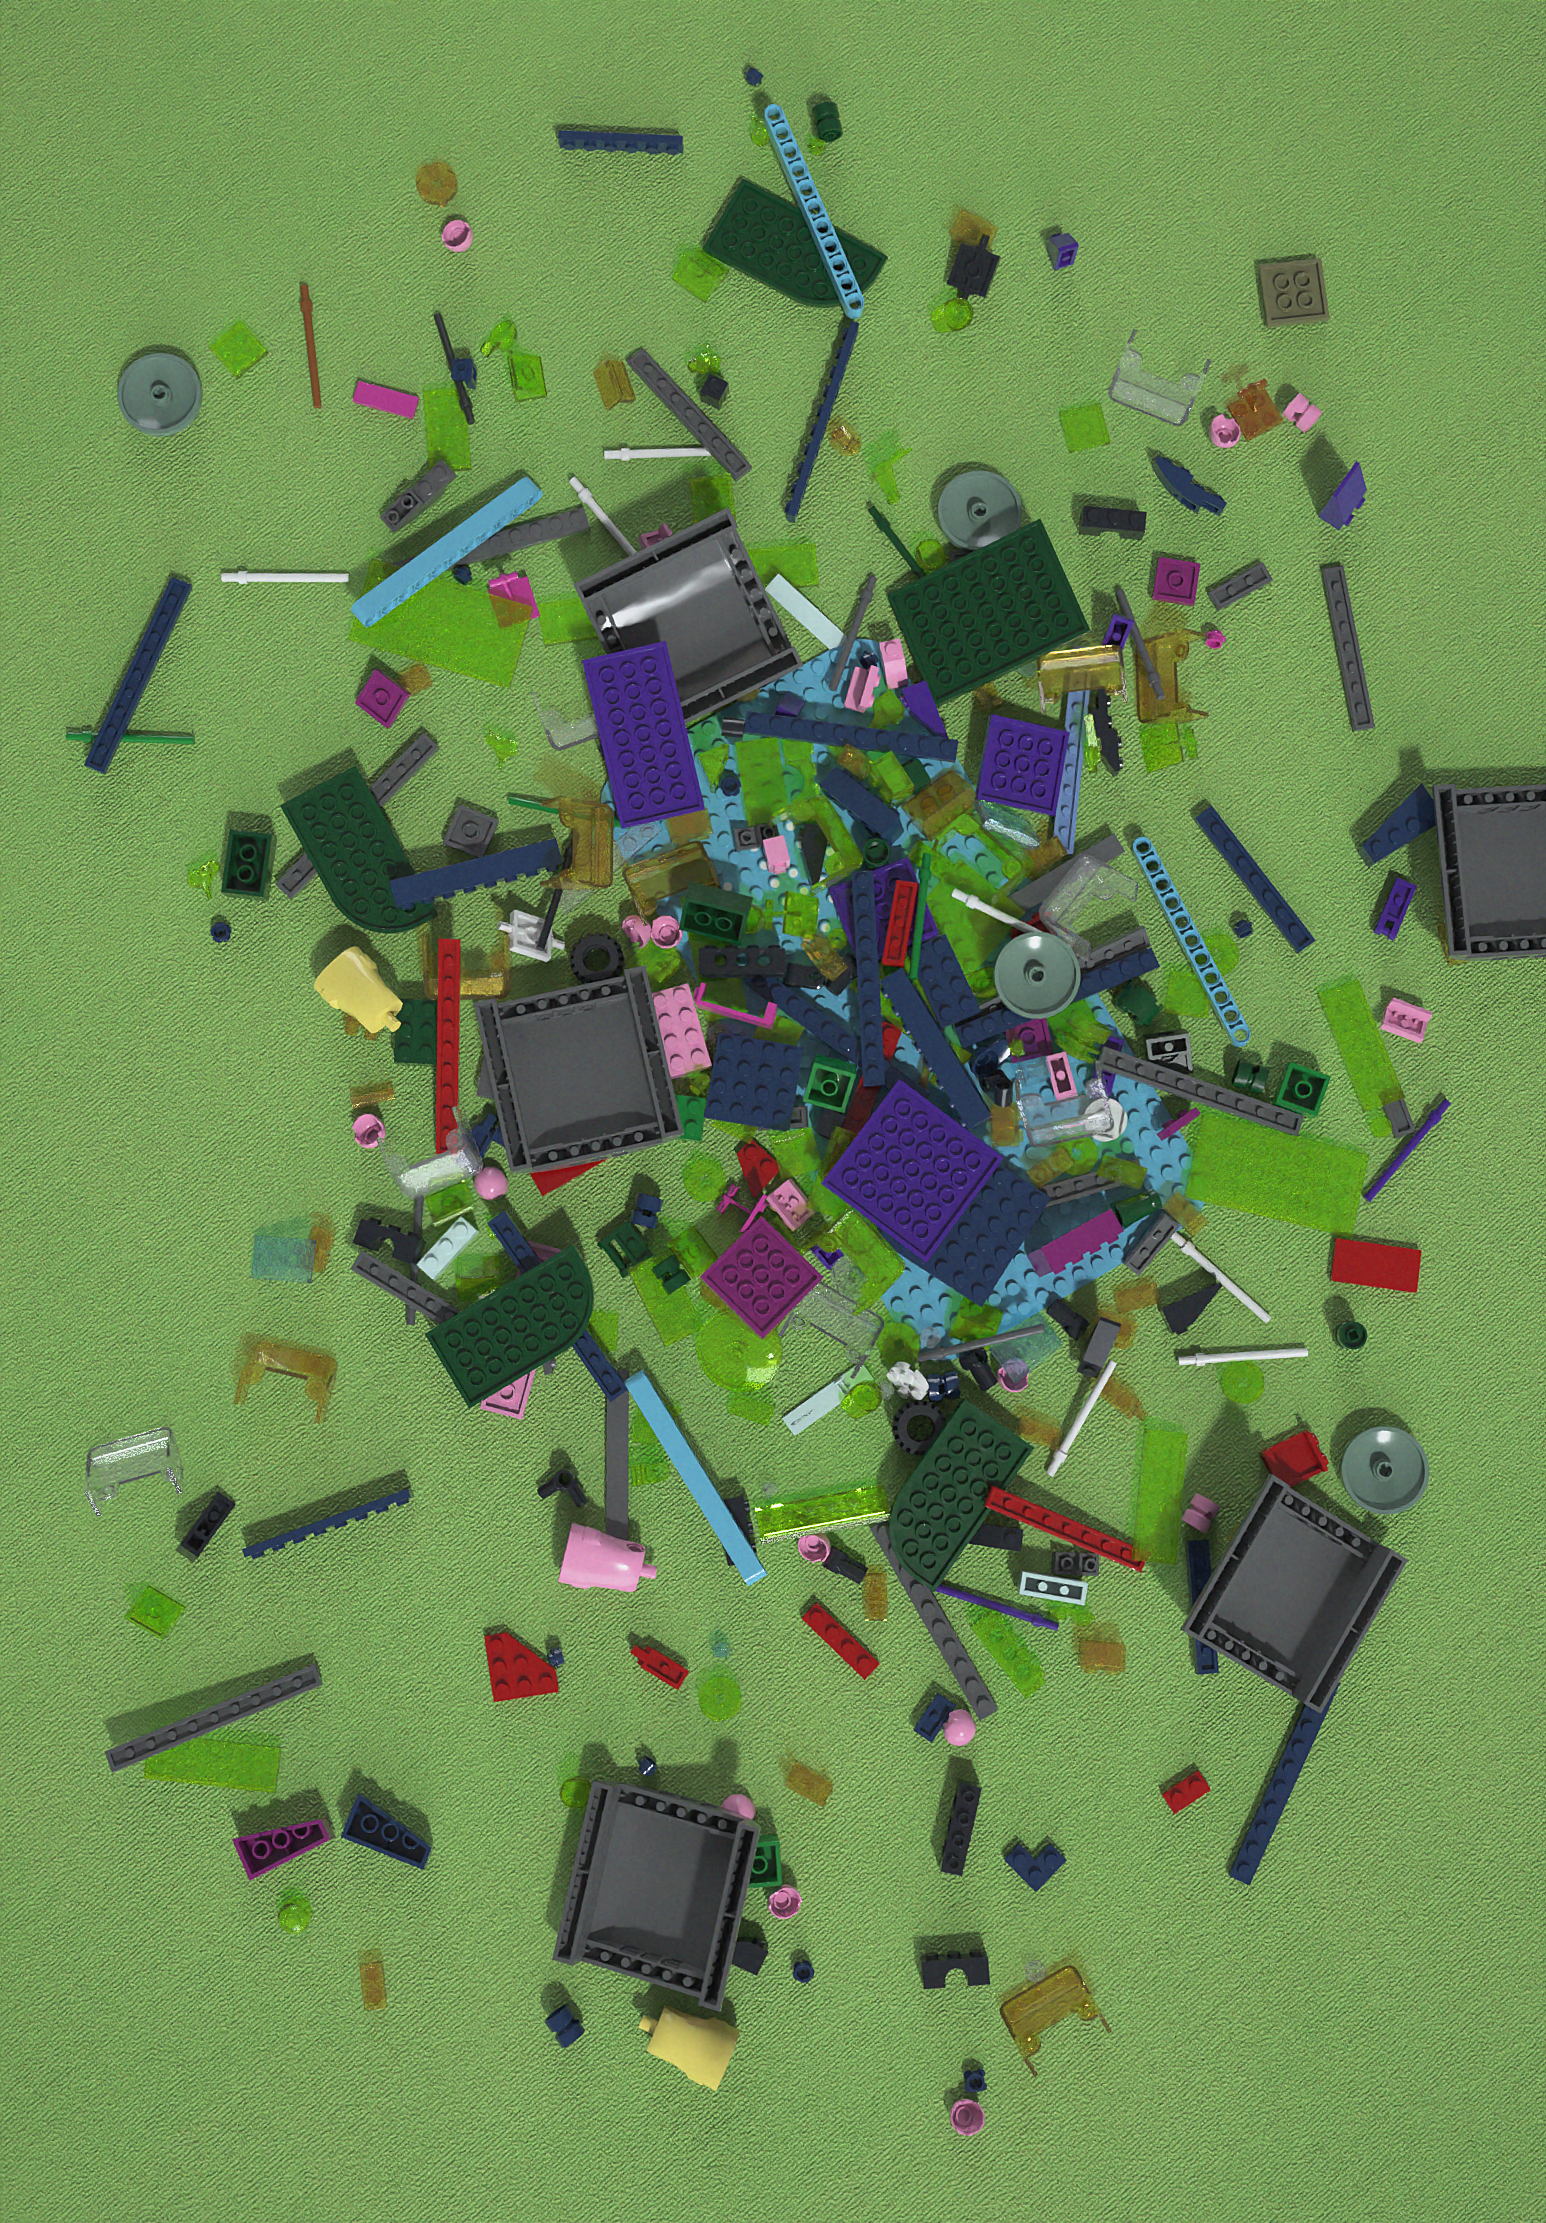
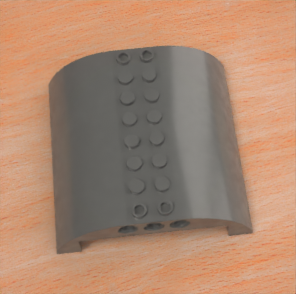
M729 507L573 584L606 654L666 641L685 724L804 666L795 646L791 645L736 530L738 526Z
M1455 784L1433 785L1432 791L1448 957L1462 961L1546 957V784L1455 789Z
M645 965L624 970L625 976L497 1003L496 998L474 1002L511 1173L544 1172L582 1165L649 1149L684 1135Z
M1269 1474L1180 1630L1321 1714L1408 1559L1372 1540L1291 1489L1290 1485Z
M594 1780L591 1786L552 1960L571 1966L583 1961L699 1997V2006L720 2012L761 1831L760 1825L734 1811L671 1792L624 1782Z

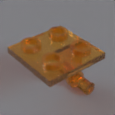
M1265 378L1256 383H1249L1245 389L1237 392L1240 399L1227 405V409L1239 425L1240 431L1247 442L1284 422L1264 388L1268 386Z

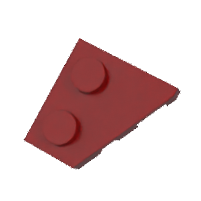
M752 1139L736 1154L754 1198L783 1168Z

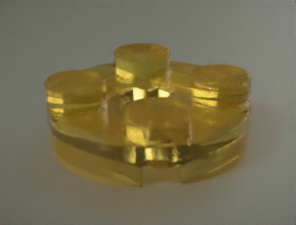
M434 162V165L423 166L417 174V191L426 203L444 207L455 197L458 190V181L453 169L447 164ZM440 180L441 186L435 188L432 182Z

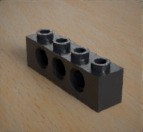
M705 945L703 948H699V978H785V948H781L779 945H769L768 948H759L758 945H748L746 948H738L736 945H727L725 948ZM724 957L727 962L719 966L715 964V959ZM739 957H745L748 959V963L740 966L736 963V960ZM760 957H767L770 962L762 966L758 963V959Z
M958 1778L938 1865L941 1872L958 1876L963 1874L982 1791L980 1783Z

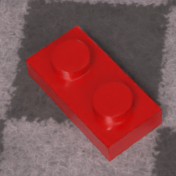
M1196 1770L1161 1795L1172 1812L1176 1814L1211 1789L1201 1773Z

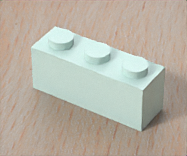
M460 1216L417 1263V1266L429 1277L436 1280L476 1237L479 1231L464 1217Z
M1020 1570L1017 1592L1028 1596L1085 1605L1088 1583L1077 1579Z

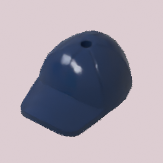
M1002 1038L990 1046H979L969 1059L971 1072L978 1078L980 1074L988 1075L994 1073L1010 1054V1046L1007 1041Z

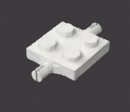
M513 910L510 913V924L499 921L497 924L498 930L509 933L510 951L547 962L551 959L552 947L563 950L565 946V941L553 937L551 927L544 951L536 949L545 919L518 910Z

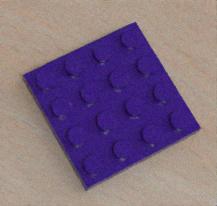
M989 715L974 799L1048 816H1056L1070 732L998 715Z
M908 857L873 870L878 959L883 958L896 880L918 883ZM851 879L828 889L856 957ZM918 883V890H917L916 902H915V907H914V913H913V919H912V925H911V930H910V936H909L908 947H911L912 944H913V935H914V927H915V918H916V909H917V901H918L919 883ZM927 902L921 942L939 936Z

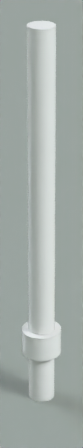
M704 447L640 450L621 448V450L604 451L605 459H621L622 461H630V458L711 456Z
M573 477L569 483L577 491L580 500L590 507L629 556L637 553L592 498L593 494L588 488H584L578 479Z
M238 571V573H222L221 575L222 582H239V584H248V582H349V574L248 573V571Z
M956 888L951 895L966 903V906L972 909L976 908L1025 933L1042 932L980 901L979 897L975 895H968Z
M1177 1232L1172 1235L1171 1239L1181 1247L1180 1250L1183 1253L1189 1254L1261 1320L1267 1323L1271 1319L1267 1312L1198 1252L1192 1242L1186 1241Z
M1307 1348L1208 1355L1195 1353L1193 1356L1177 1357L1178 1365L1195 1364V1366H1205V1363L1308 1356Z
M1109 1359L1060 1448L1055 1450L1054 1458L1046 1471L1050 1476L1053 1477L1061 1462L1064 1463L1068 1456L1066 1454L1117 1365L1113 1360Z

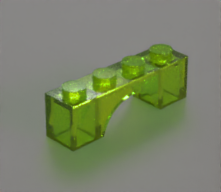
M891 689L874 700L872 706L874 718L867 727L887 730L886 727L890 724L896 725L903 720L906 708ZM823 745L836 763H839L841 760L846 762L853 756L852 752L856 750Z
M782 739L785 764L796 768L802 774L805 782L799 796L791 800L793 826L805 825V823H818L819 816H822L821 803L817 804L816 796L820 795L819 785L814 783L813 775H817L816 763L811 762L810 755L814 754L813 743Z

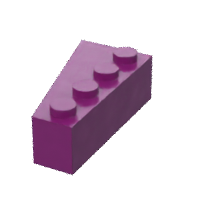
M1109 1209L1063 1234L1061 1237L1045 1244L1043 1247L1027 1254V1257L1039 1278L1051 1272H1054L1056 1275L1066 1269L1065 1264L1071 1262L1074 1265L1083 1260V1254L1088 1251L1091 1255L1101 1250L1100 1245L1104 1242H1107L1108 1245L1119 1239L1118 1234L1124 1232L1112 1209Z
M325 1817L232 1839L250 1881L335 1839L336 1836L328 1818Z

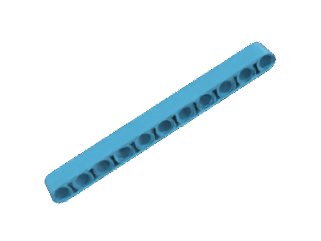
M771 104L767 106L764 113V125L843 310L850 319H858L863 314L864 308L862 293L785 114L779 105ZM776 116L778 119L771 120L769 117ZM784 135L786 138L779 139L777 136ZM791 153L794 157L788 158L785 155ZM800 172L802 176L797 177L793 173ZM808 191L811 194L803 195L801 192ZM814 209L819 213L811 214L809 211ZM820 228H823V229H825L827 232H825V233H820V232H818L817 230L820 229ZM832 247L835 251L828 252L825 248ZM841 266L843 270L836 271L833 267ZM849 285L851 289L845 290L841 286ZM855 303L859 305V308L853 309L849 305Z
M529 477L522 478L352 605L351 612L365 627L373 625L538 502L543 492Z
M1146 837L1137 838L1133 843V855L1231 1043L1236 1047L1245 1046L1251 1035L1249 1027L1152 842ZM1139 845H1146L1148 850L1140 853L1136 848ZM1149 863H1154L1158 868L1155 871H1149L1146 866ZM1163 881L1168 887L1160 890L1156 887V884ZM1168 900H1174L1177 906L1171 909L1165 903ZM1181 918L1186 920L1187 925L1185 927H1178L1175 921ZM1193 937L1197 943L1194 946H1189L1185 943V939ZM1203 956L1207 962L1199 965L1195 962V958ZM1209 974L1214 975L1217 981L1209 984L1205 981V976ZM1222 993L1226 996V1001L1219 1003L1215 1000L1214 996ZM1227 1012H1232L1236 1015V1020L1229 1022L1225 1019L1224 1015ZM1242 1031L1246 1034V1039L1239 1041L1235 1038L1234 1033Z
M642 1369L624 1381L625 1385L746 1584L750 1586L768 1575L644 1370Z

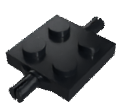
M982 234L978 246H969L964 243L960 245L947 282L948 286L961 291L957 303L960 306L965 307L969 295L987 298L1001 257L990 253L986 249L990 239L988 235Z

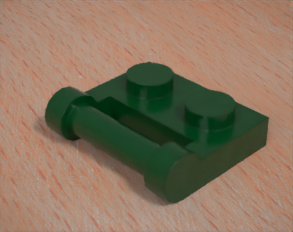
M628 1221L597 1244L600 1250L603 1249L618 1268L619 1274L623 1279L654 1256ZM613 1240L617 1242L632 1262L628 1267L610 1245Z

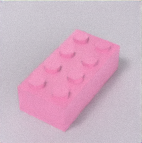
M689 984L652 993L671 1080L711 1069L712 1065Z

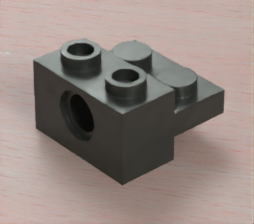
M1185 1028L1143 1035L1145 1056L1148 1062L1182 1074L1193 1073L1189 1032Z

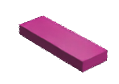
M358 381L353 402L414 420L419 397Z

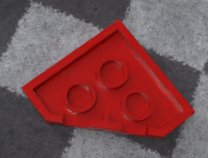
M508 1632L484 1636L494 1702L560 1691L557 1669L517 1641Z

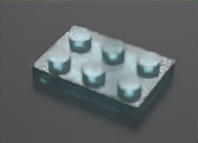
M976 799L974 806L984 829L990 832H998L1007 840L1011 838L1022 847L1027 848L1028 846L1034 850L1037 848L1040 842L1030 821L990 802Z
M255 1235L251 1278L312 1283L316 1240Z
M1038 1310L1029 1315L1011 1331L1044 1324L1045 1332L993 1344L988 1348L1014 1383L1020 1381L1064 1345Z

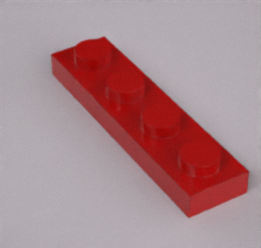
M896 880L882 959L883 965L904 968L918 883Z
M817 1602L801 1617L864 1680L879 1666L880 1663Z

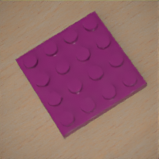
M762 1216L700 1276V1279L761 1339L824 1278Z

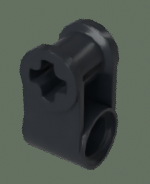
M797 963L786 964L783 985L793 988L818 990L825 984V974L820 968ZM817 974L821 980L813 983L811 978H814V975Z
M997 1069L995 1073L979 1075V1085L982 1091L989 1096L995 1105L1007 1107L1012 1104L1013 1082L1005 1075L1003 1070Z

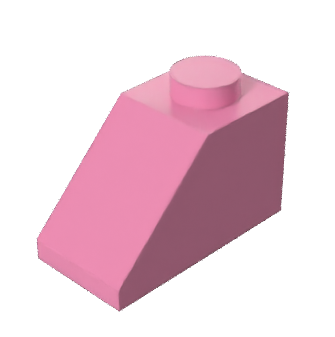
M900 638L879 643L878 653L887 690L908 686L905 657Z

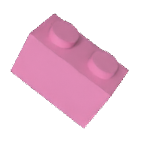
M784 835L763 840V852L768 872H774V875L785 873L786 869L790 868V858Z
M1066 1051L1046 1056L1045 1060L1056 1100L1059 1101L1078 1096Z

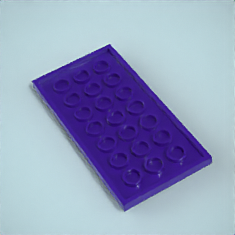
M666 641L582 660L621 829L704 811V802Z

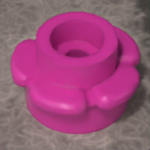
M1211 630L1205 634L1206 645L1213 649L1221 648L1226 640L1223 633L1219 630Z

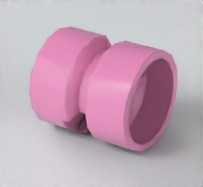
M1299 393L1282 415L1290 422L1295 421L1296 427L1303 433H1306L1323 411L1314 404L1309 405V400Z
M1195 1493L1190 1502L1191 1509H1186L1181 1520L1206 1534L1212 1524L1210 1519L1216 1517L1221 1507Z

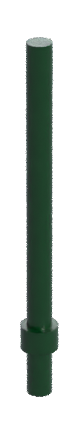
M872 506L868 512L876 521L878 529L885 533L919 579L926 576L925 572L892 530L887 518H883L876 507Z

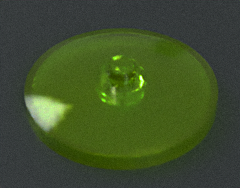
M726 1308L712 1315L703 1325L697 1338L696 1353L701 1369L716 1385L733 1392H750L765 1386L775 1376L782 1362L783 1346L781 1337L775 1327L761 1339L730 1308Z

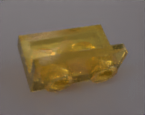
M961 209L949 233L953 234L952 239L957 242L963 243L965 240L971 243V246L979 245L982 234L988 235L990 239L986 249L989 250L999 227Z
M1097 1309L1089 1334L1092 1333L1101 1316L1121 1324L1113 1346L1125 1351L1127 1347L1133 1348V1340L1139 1323Z

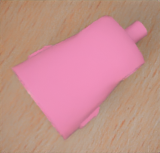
M572 1522L558 1582L583 1589L593 1586L632 1592L636 1590L640 1576L655 1579L657 1566L643 1563L646 1549L644 1546L635 1542L618 1539L599 1530Z

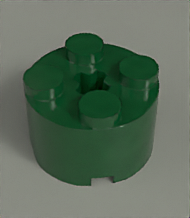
M1130 980L1114 999L1116 1002L1114 1007L1124 1015L1128 1012L1133 1016L1131 1021L1140 1028L1143 1025L1148 1027L1164 1006L1160 1004L1158 1007L1155 1004L1157 999L1140 985L1135 988L1132 986L1134 981Z

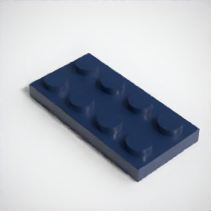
M946 934L921 944L917 978L940 1028H947L980 1013V1007ZM912 949L907 950L906 953L910 961Z

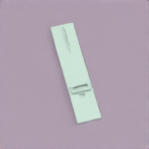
M780 574L765 588L769 595L829 650L834 647H841L845 643L847 636Z
M860 1362L782 1419L795 1436L874 1379L863 1363Z

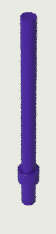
M1443 1099L1439 1106L1427 1115L1425 1123L1364 1195L1363 1198L1366 1201L1371 1202L1433 1125H1437L1440 1122L1442 1114L1451 1105L1447 1099Z
M941 1583L936 1589L937 1592L1031 1622V1625L1036 1627L1043 1626L1055 1631L1059 1627V1622L1044 1618L1042 1614L1036 1612L1032 1614Z

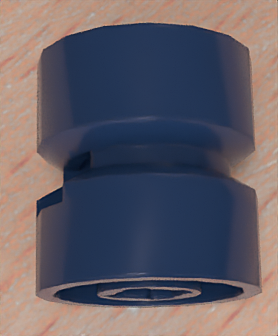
M637 1193L634 1202L636 1209L632 1210L629 1222L656 1229L659 1219L656 1214L661 1212L664 1200ZM643 1210L650 1211L649 1215H642Z
M957 1371L944 1372L943 1376H940L938 1373L926 1375V1381L929 1385L927 1390L929 1402L942 1401L944 1397L947 1400L960 1399ZM943 1384L944 1390H939L938 1385Z
M568 2003L556 2009L544 2020L550 2032L556 2033L555 2039L561 2048L569 2046L585 2032V2028L579 2019L574 2020L575 2013Z

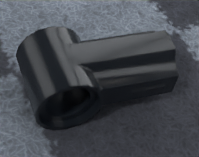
M729 717L723 718L721 736H724L730 745H736L739 741H742L745 720Z
M848 952L837 965L835 972L823 985L836 997L844 991L851 980L857 977L856 958Z
M1058 1298L1045 1312L1076 1341L1091 1325L1083 1316L1073 1312Z
M983 1347L960 1353L959 1363L964 1370H970L981 1390L985 1391L996 1385L998 1381L987 1364L988 1355Z
M831 1546L829 1555L821 1565L831 1572L841 1574L860 1585L868 1567L848 1557L849 1555L840 1549Z

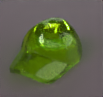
M950 299L932 310L930 315L931 322L938 333L963 330L973 320V307L966 299Z
M505 320L499 323L483 343L480 350L486 358L495 350L506 352L516 343L518 331L513 320Z
M993 966L984 967L965 975L974 996L989 998L997 994L993 981Z
M863 1380L849 1390L841 1401V1407L850 1417L859 1419L875 1411L880 1406L883 1396L882 1389L875 1381Z

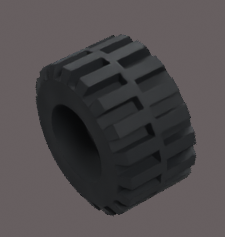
M590 932L586 934V937L583 938L581 936L579 941L574 943L573 950L570 951V965L576 978L582 984L612 979L622 974L625 964L624 955L620 945L613 937H609L606 933L603 935L600 932H595V934ZM602 949L609 954L610 962L608 966L602 971H590L585 966L586 955L592 950Z
M915 1400L906 1403L903 1407L899 1408L893 1418L892 1430L894 1439L908 1453L923 1456L946 1423L945 1415L939 1407L928 1401ZM915 1415L927 1416L933 1425L931 1435L923 1441L912 1439L907 1431V1424Z

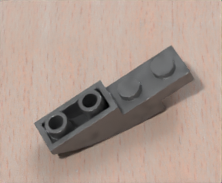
M441 459L412 489L408 488L380 518L393 533L399 531L433 505L445 493L443 490L457 475Z

